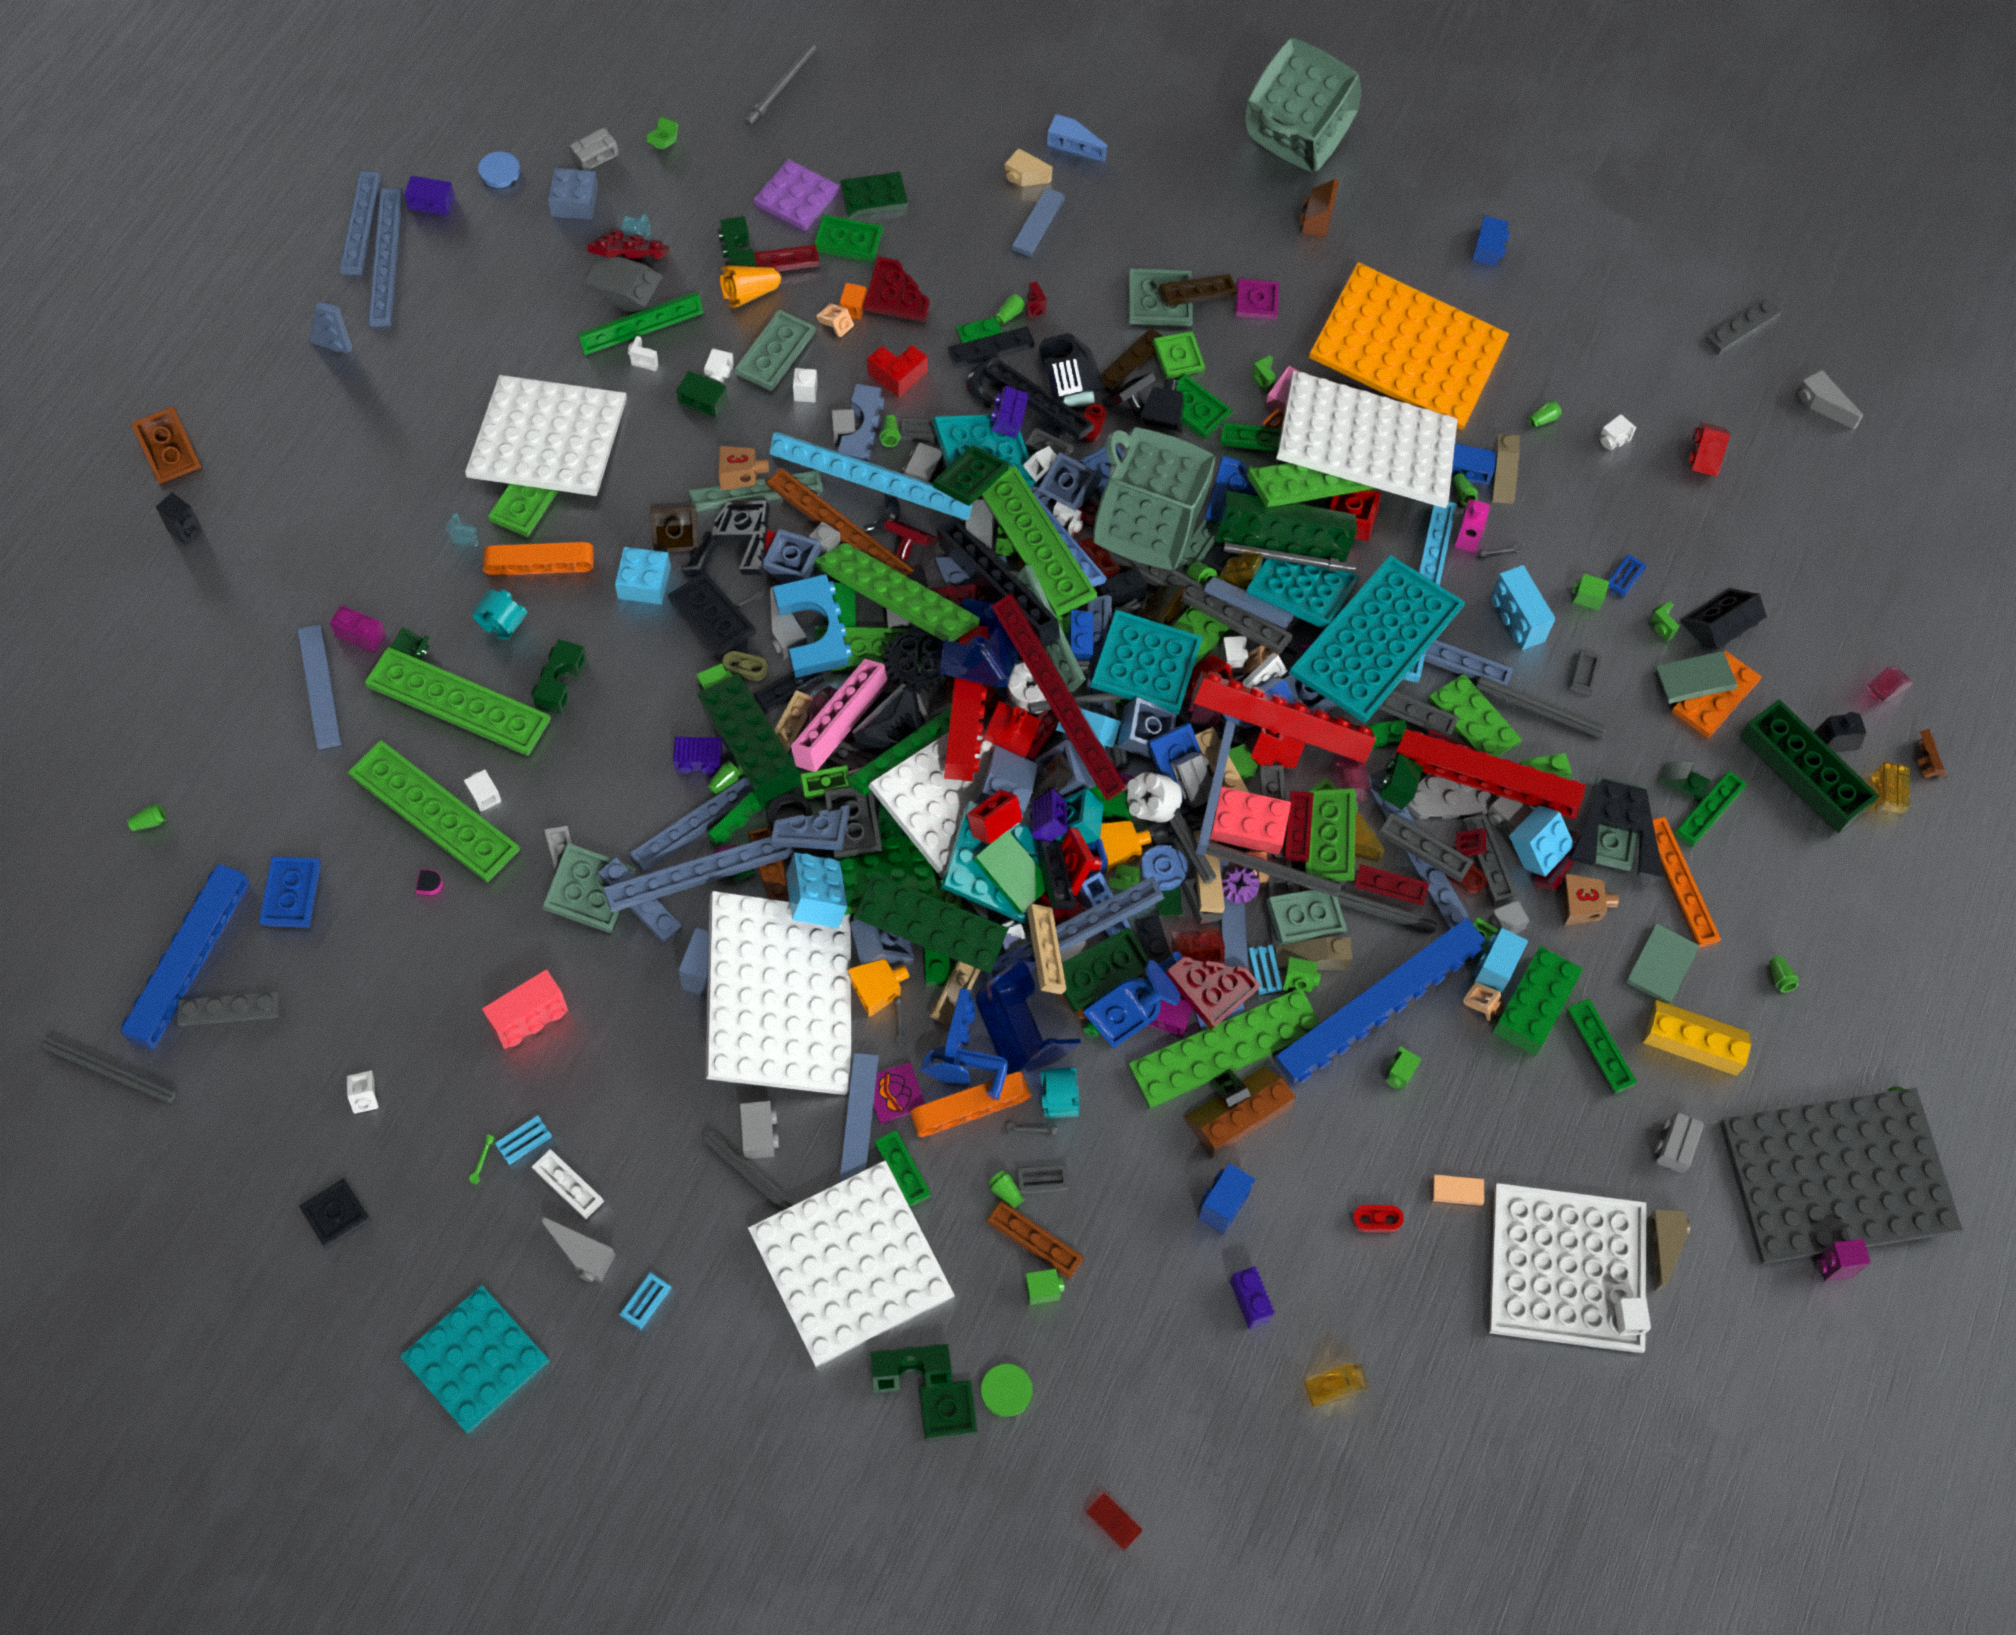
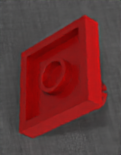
M999 701L983 739L1025 758L1041 719L1028 714L1024 708L1021 711V707L1014 708Z
M1070 828L1061 845L1073 894L1077 896L1090 871L1098 872L1101 869L1102 862L1099 860L1100 857L1092 855L1079 829Z

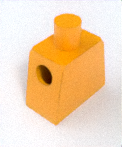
M1131 821L1101 824L1100 839H1102L1108 858L1106 874L1115 871L1118 864L1128 865L1140 859L1141 846L1152 842L1148 830L1136 832Z
M886 959L848 969L851 985L868 1017L893 1002L895 997H900L901 987L899 982L909 978V973L904 965L891 970Z

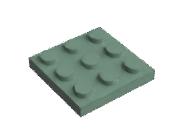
M1129 268V324L1192 326V303L1166 307L1158 291L1161 284L1192 280V271Z
M567 843L542 909L611 933L620 910L611 913L603 893V888L608 885L598 876V872L614 859ZM621 862L632 874H634L636 867Z

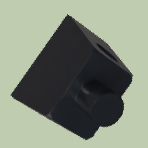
M1166 379L1164 388H1152L1140 415L1142 426L1182 433L1184 397L1183 392L1176 391L1177 381Z
M1855 712L1830 716L1814 731L1834 752L1858 750L1861 748L1866 736L1861 715Z

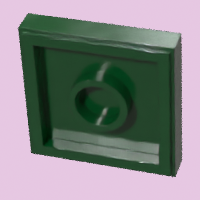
M971 1380L952 1382L951 1386L926 1388V1385L919 1386L925 1440L977 1434Z

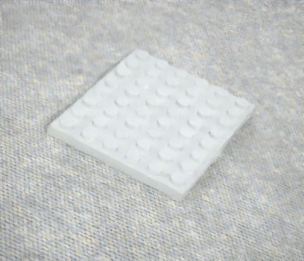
M1293 371L1276 459L1446 508L1449 502L1457 418L1392 400L1388 397L1375 395L1368 391L1358 390L1347 385H1341L1327 379L1314 377L1303 372Z
M712 891L709 905L705 1079L849 1095L851 1083V978L848 976V969H851V914L843 916L839 928L792 920L790 902Z

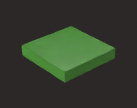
M1193 331L1153 339L1152 344L1165 379L1205 371L1206 367Z

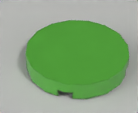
M1000 1364L991 1368L984 1376L981 1384V1397L985 1407L992 1414L1000 1417L1021 1414L1029 1406L1033 1395L1032 1382L1028 1374L1022 1368L1013 1364Z

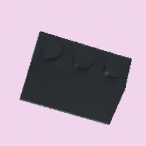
M1728 588L1680 619V621L1702 646L1721 649L1726 646V643L1742 636L1743 632L1749 628L1757 626L1767 616L1759 593Z

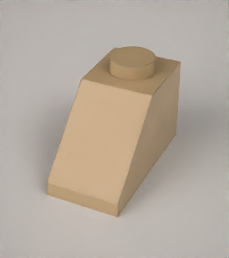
M1018 148L1005 163L1004 178L1021 187L1046 184L1052 181L1053 167Z

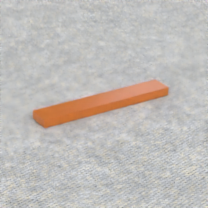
M1666 817L1653 819L1663 874L1694 943L1700 945V947L1719 943L1721 940L1720 935Z

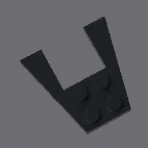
M767 500L728 501L714 520L715 526L710 532H706L702 537L704 541L698 549L695 548L690 554L691 560L689 563L681 567L682 573L684 575H699L705 572L717 541L750 540L739 570L742 575H762L770 505Z
M1601 779L1570 860L1593 865L1596 862L1599 825L1640 834L1637 876L1660 881L1664 878L1647 789Z

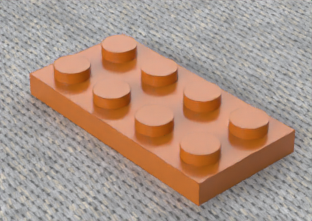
M1726 650L1724 654L1736 680L1737 689L1680 701L1672 710V713L1708 739L1762 678L1761 675Z

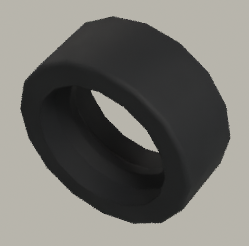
M784 793L774 798L769 804L767 811L768 822L772 832L776 821V814L783 807L795 806L803 811L805 817L812 816L811 805L807 799L795 793Z

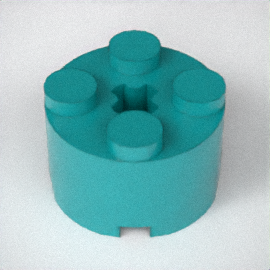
M489 589L471 613H474L472 616L474 621L486 632L490 633L493 630L499 633L497 638L509 640L524 620L527 610L523 606L516 604L512 600V595L506 590L501 589L498 592Z
M1076 1067L1041 1070V1083L1044 1092L1042 1094V1106L1045 1118L1080 1117Z

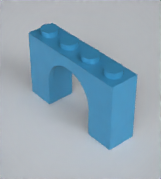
M827 574L774 586L773 589L780 616L802 610H813L822 614L829 623L826 634L819 641L789 649L795 677H802L849 665L848 657L852 656L849 643L844 644L843 636H846L844 623H839L837 616L841 615L839 603L833 601L832 595L836 594L833 581L828 582Z

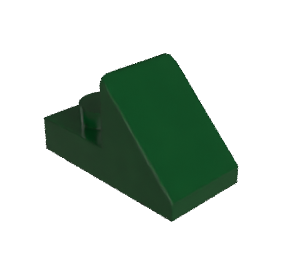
M1667 762L1657 782L1700 802L1711 780L1691 771L1694 762Z

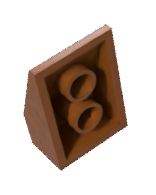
M173 406L131 423L159 485L202 468L184 425Z

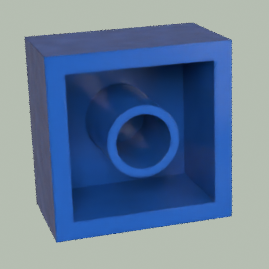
M1230 1163L1225 1170L1221 1168L1213 1180L1212 1190L1208 1188L1200 1200L1201 1203L1198 1209L1201 1212L1198 1219L1224 1235L1250 1195L1256 1179Z

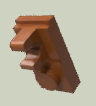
M1930 729L1920 731L1922 739L1918 741L1921 750L1929 755L1918 760L1920 767L1929 765V769L1922 771L1924 778L1934 775L1942 776V778L1946 777L1947 775Z

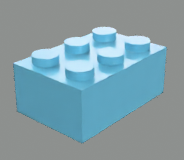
M1522 565L1500 573L1490 599L1492 605L1501 614L1503 624L1508 626L1511 631L1513 641L1516 644L1518 643L1521 650L1545 642L1554 624L1555 617L1526 568Z
M794 853L786 873L792 920L839 928L847 909L840 861L831 858L815 857L810 854Z

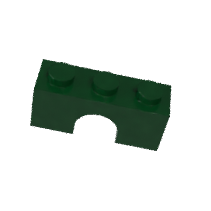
M745 216L720 220L721 229L717 230L719 241L724 242V245H721L723 258H728L725 266L757 267L753 248L740 249L744 246H750Z
M558 639L555 647L553 646L550 649L549 661L541 669V679L538 685L535 684L532 689L531 696L537 708L562 715L570 693L567 684L558 682V679L567 674L579 677L587 659L584 646Z
M933 1344L930 1346L906 1347L893 1350L882 1349L870 1352L874 1393L900 1391L899 1381L904 1374L909 1372L921 1374L925 1379L926 1388L952 1385L948 1344Z

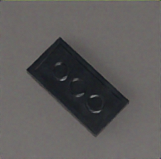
M705 572L667 594L668 600L719 657L756 634V629Z

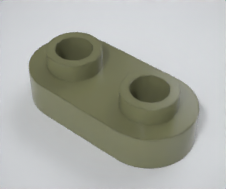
M738 651L728 652L723 657V667L725 671L729 670L732 675L739 673L741 678L759 681L765 678L768 673L767 662L761 657ZM738 664L737 667H732L731 665ZM755 669L760 670L759 672H753Z

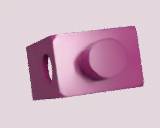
M1468 500L1459 527L1455 548L1476 553L1490 508L1489 504ZM1468 529L1474 530L1473 536L1468 535L1466 531Z

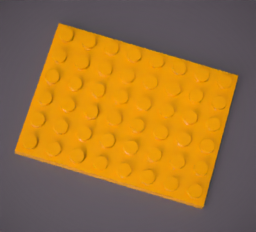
M1358 262L1308 358L1403 403L1457 418V429L1463 430L1509 333Z

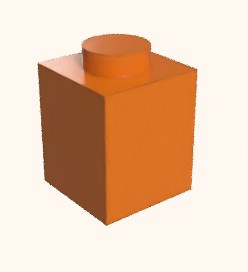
M845 284L840 306L847 308L853 319L861 320L867 295L866 287L858 284Z

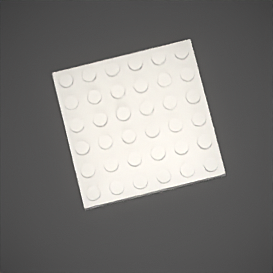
M499 375L465 471L466 477L597 496L627 400L626 393Z
M984 727L982 737L977 736V740H981L980 754H975V758H980L978 772H973L972 782L944 779L948 732L872 781L868 786L942 879L945 875L966 803L975 801L992 751L996 745L983 739L986 732ZM1034 789L1026 811L1022 815L1023 819L1019 822L1032 828V820L1030 818L1032 801L1040 797Z
M886 1161L748 1228L815 1368L954 1298V1293Z
M1496 1183L1494 1186L1489 1333L1643 1353L1645 1351V1335L1619 1336L1614 1305L1625 1295L1633 1294L1637 1295L1638 1298H1646V1202Z

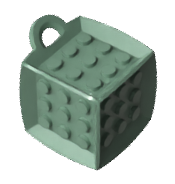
M1290 37L1266 66L1247 99L1245 122L1249 136L1280 158L1307 171L1317 172L1338 146L1358 111L1361 101L1359 75L1327 52L1302 40Z
M1134 427L1127 434L1121 430L1112 432L1106 440L1107 456L1112 466L1109 472V480L1098 507L1093 531V542L1130 560L1162 569L1176 570L1189 546L1197 517L1208 493L1216 457L1214 454L1189 442L1147 429ZM1118 443H1122L1125 446L1121 460L1118 459L1116 454V445Z

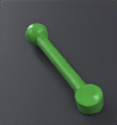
M492 1134L486 1135V1143L476 1169L469 1176V1181L472 1184H477L480 1181L479 1172L490 1144L495 1141V1137Z

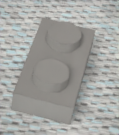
M568 826L544 829L543 832L554 876L567 843L572 844Z

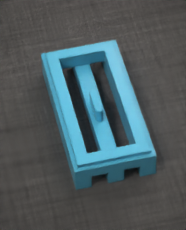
M1267 945L1264 948L1259 946L1257 949H1254V947L1249 948L1248 954L1253 976L1262 986L1255 956L1259 955L1267 987H1260L1257 990V994L1281 992L1282 984L1273 946ZM1266 953L1268 954L1275 987H1272L1265 957Z
M536 1116L497 1141L495 1145L507 1163L511 1165L551 1139L552 1135L544 1123H542L540 1117ZM540 1132H543V1135H541L534 1141L530 1142L510 1156L508 1155V1153H510L520 1145L525 1144L531 1138H533Z
M650 1272L620 1312V1317L635 1325L639 1330H642L671 1290V1285ZM652 1281L656 1282L632 1316L629 1315V1312ZM660 1286H662V1290L659 1292L654 1301L651 1303L646 1312L638 1321L637 1318L639 1317V1315L642 1313L647 1304L653 1298V1296L658 1291Z

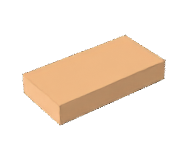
M1434 1175L1432 1201L1483 1206L1484 1179Z

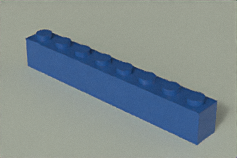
M218 864L215 870L210 872L206 886L203 891L197 894L193 908L186 913L183 925L173 935L169 949L160 957L159 966L154 974L149 976L146 988L134 1002L132 1012L122 1022L120 1032L128 1041L152 1050L155 1049L178 1009V1000L184 999L247 890L250 882L244 873Z

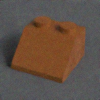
M1333 179L1312 188L1310 197L1306 196L1303 209H1307V211L1302 212L1300 224L1303 225V234L1326 238L1338 187V179Z

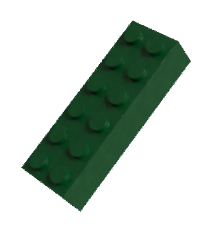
M1231 491L1225 492L1215 524V542H1226L1328 560L1329 558H1336L1340 562H1346L1357 533L1356 514L1296 503L1266 507L1258 496Z
M739 673L697 693L705 714L718 736L722 739L724 746L760 805L802 784L795 764Z
M1780 699L1749 721L1739 735L1838 833L1867 812L1880 797Z
M875 873L871 874L854 915V919L989 974H991L1009 929Z

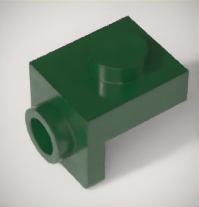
M402 627L390 647L414 658H418V656L423 658L430 647L426 644L430 637L425 635L424 638H421Z

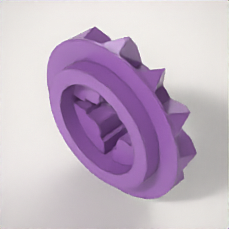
M1234 867V869L1226 871L1222 879L1223 894L1233 903H1247L1259 891L1258 877L1254 871L1246 867ZM1241 877H1243V882L1247 886H1242L1237 893V887L1233 883L1239 882Z

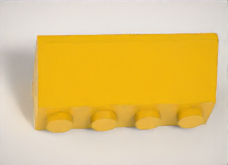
M1659 1000L1654 1001L1643 1041L1644 1044L1738 1076L1745 1068L1751 1048L1750 1033L1748 1031Z

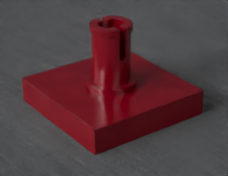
M886 520L884 529L902 537L895 556L901 557L904 560H908L914 542L935 546L938 537L899 520Z

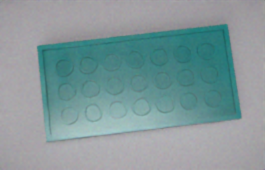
M1390 555L1293 665L1289 674L1366 724L1462 610L1465 602Z

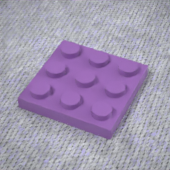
M788 159L754 198V205L806 231L838 194L840 188L834 182Z

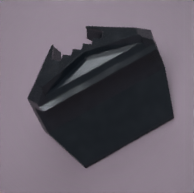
M1064 333L1063 335L1052 336L1042 340L1037 353L1044 369L1051 395L1060 401H1064V397L1105 390L1092 350L1073 334Z
M902 684L894 692H882L844 739L852 748L880 755L892 748L909 732H914L921 725L916 689L908 684Z

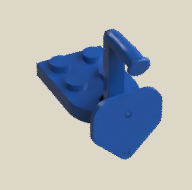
M1173 952L1170 957L1160 964L1153 960L1148 961L1145 967L1147 973L1145 979H1126L1084 1008L1083 1013L1112 1048H1115L1153 1022L1160 1012L1162 1000L1174 1006L1179 1004L1180 993L1165 974L1169 968L1183 958L1179 952Z
M960 988L946 1046L929 1050L923 1058L920 1071L942 1083L959 1087H968L971 1082L969 1071L962 1066L995 1072L992 1087L986 1093L990 1098L999 1100L1008 1069L1007 1060L1003 1057L963 1049L964 1045L968 1046L971 1032L968 1029L970 1023L975 1021L976 1009H974L975 1000L971 998L970 990ZM934 1059L944 1060V1062L933 1063Z

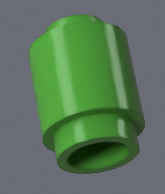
M1201 562L1190 564L1186 570L1187 577L1205 587L1213 577L1217 578L1216 571Z

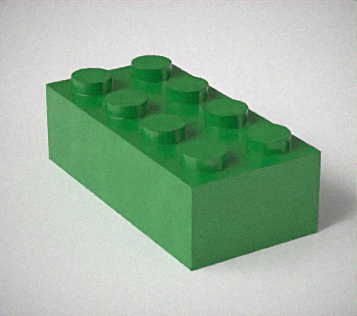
M1539 946L1492 1033L1536 1056L1547 1039L1583 968Z

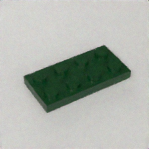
M1128 927L1062 963L1066 991L1062 995L1073 1013L1088 1006L1122 981L1129 978H1139L1146 974L1145 967L1150 960L1131 929Z

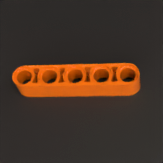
M587 542L494 545L483 549V572L488 575L587 572L592 570L594 566V547Z
M1016 1072L1005 1077L999 1100L990 1098L986 1093L992 1087V1080L914 1108L909 1114L917 1135L925 1137L1028 1100L1032 1094L1023 1073Z

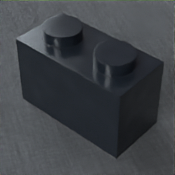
M173 492L156 506L167 531L186 546L196 540L203 532L192 507Z
M1139 568L1108 577L1104 584L1096 586L1097 596L1109 595L1112 597L1111 611L1116 606L1121 607L1133 598H1136L1137 602L1145 600L1147 584Z

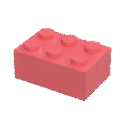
M1221 787L1209 840L1279 855L1284 842L1291 802Z
M546 969L483 1007L482 1011L494 1035L502 1047L506 1049L518 1045L522 1038L527 1035L539 1032L550 1021L560 1019L568 1011L562 991Z

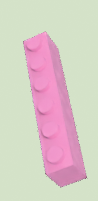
M864 659L793 742L791 748L797 767L816 772L888 686L884 664Z

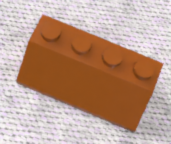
M1262 1067L1242 1080L1251 1096L1244 1099L1240 1104L1228 1107L1218 1095L1184 1116V1120L1212 1158L1292 1108L1296 1096L1282 1077L1266 1067Z

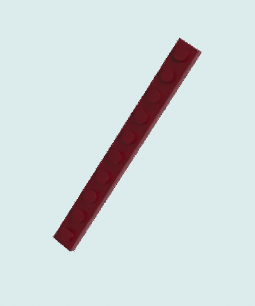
M1008 594L991 607L1105 800L1109 801L1128 788L1012 594Z

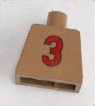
M720 446L719 480L721 490L754 486L757 481V473H769V460H756L755 449Z
M1566 874L1560 884L1564 925L1599 921L1606 914L1607 907H1618V894L1605 893L1603 880Z

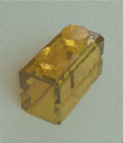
M1884 762L1877 770H1874L1872 782L1876 783V790L1874 791L1880 796L1875 802V811L1881 814L1904 816L1910 808V767Z

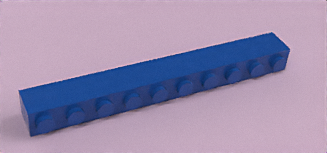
M1465 918L1276 1056L1275 1064L1292 1085L1298 1082L1301 1084L1306 1082L1312 1076L1311 1072L1317 1068L1321 1070L1332 1061L1330 1058L1337 1053L1339 1056L1350 1049V1044L1356 1039L1362 1041L1370 1034L1369 1030L1374 1026L1379 1028L1389 1020V1015L1393 1012L1398 1014L1408 1006L1407 1002L1415 998L1417 1000L1427 992L1426 988L1432 984L1434 986L1440 984L1446 978L1445 975L1451 970L1453 972L1458 971L1465 964L1463 961L1471 957L1473 959L1483 951L1482 947L1485 938Z

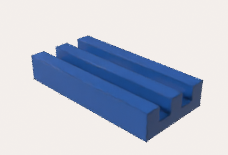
M1627 554L1609 578L1607 590L1611 588L1612 593H1619V597L1623 599L1647 565ZM1629 561L1632 562L1617 585L1613 583ZM1639 566L1640 568L1624 589L1621 588L1635 567Z

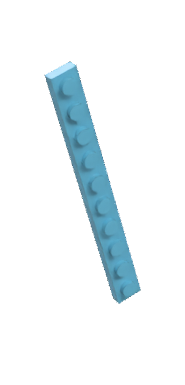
M779 432L773 433L769 453L771 455L964 520L970 519L973 503L967 506L933 488L932 483Z
M1448 502L1446 508L1433 505L1419 568L1420 574L1440 585L1456 509V503ZM1425 653L1403 678L1404 680L1415 683L1419 682Z

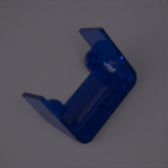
M964 597L962 608L980 618L978 626L989 627L988 636H991V638L988 640L985 637L978 636L971 639L968 645L944 640L939 674L995 687L1009 685L1020 654L991 607L997 602L990 603Z
M1035 958L1015 959L982 986L976 994V1005L997 1055L1007 1060L1008 1069L1006 1074L1008 1075L1016 1072L1025 1074L1058 1062L1081 1044L1080 1039L1048 1038L1043 1041L1026 1001L1035 991V982L1031 975L1037 970Z

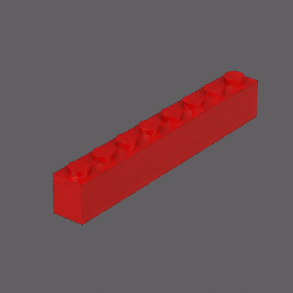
M977 626L961 636L959 640L944 779L972 782L973 772H978L980 758H975V754H980L981 740H977V736L982 737L983 722H979V718L984 719L985 705H981V701H986L987 687L982 686L988 683L989 670H984V667H989L990 653H986V650H991L992 637L988 636L989 627Z
M1213 671L1208 673L1201 672L1192 693L1194 704L1363 763L1366 762L1376 740L1370 727L1364 724H1359V726L1351 724L1344 717H1331L1329 713L1321 709H1316V711L1308 709L1307 705L1295 701V703L1288 702L1285 697L1278 694L1271 696L1259 687L1252 686V688L1243 686V683L1236 679H1230V681L1223 679L1220 674Z
M1406 729L1396 751V756L1402 753L1423 766L1422 772L1536 808L1540 805L1556 810L1562 816L1574 820L1585 794L1586 785L1577 780L1565 779L1554 773L1536 770L1528 765L1523 766L1509 759L1494 757L1486 752L1468 749L1464 745L1452 744L1441 738L1426 736L1418 731Z

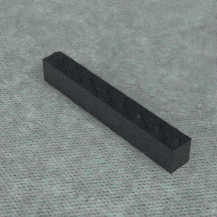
M953 518L936 528L939 547L995 603L1008 594H1012L1044 648L1060 639L1058 619L963 525Z

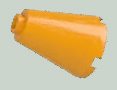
M731 265L721 268V270H724V273L720 275V288L723 298L729 300L731 304L727 305L732 309L738 308L777 289L781 283L780 274L774 268Z

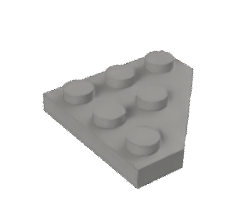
M1428 774L1418 784L1415 797L1406 808L1418 819H1428L1429 817L1452 819L1461 818V816L1487 815L1491 805L1499 798L1492 793Z

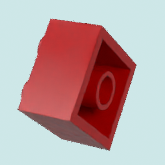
M1365 490L1336 495L1333 497L1329 510L1356 514L1357 533L1354 539L1369 542L1379 511L1381 492Z

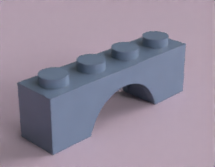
M861 384L855 385L851 400L852 409H854V415L863 424L855 433L842 436L838 449L839 453L870 462L871 450H869V447L874 445L876 437L874 428L879 427L880 415L878 413L879 410H883L885 397L881 396V388Z

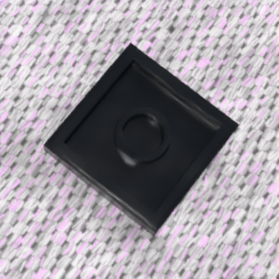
M344 1178L299 1206L325 1249L371 1221Z

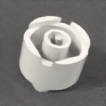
M1025 662L1016 665L1008 676V702L1021 707L1022 710L1024 708L1027 713H1030L1028 710L1029 703L1047 700Z
M1145 772L1128 782L1127 801L1131 815L1140 819L1163 823L1171 820L1175 816L1176 808H1180L1182 802L1181 788L1170 777Z

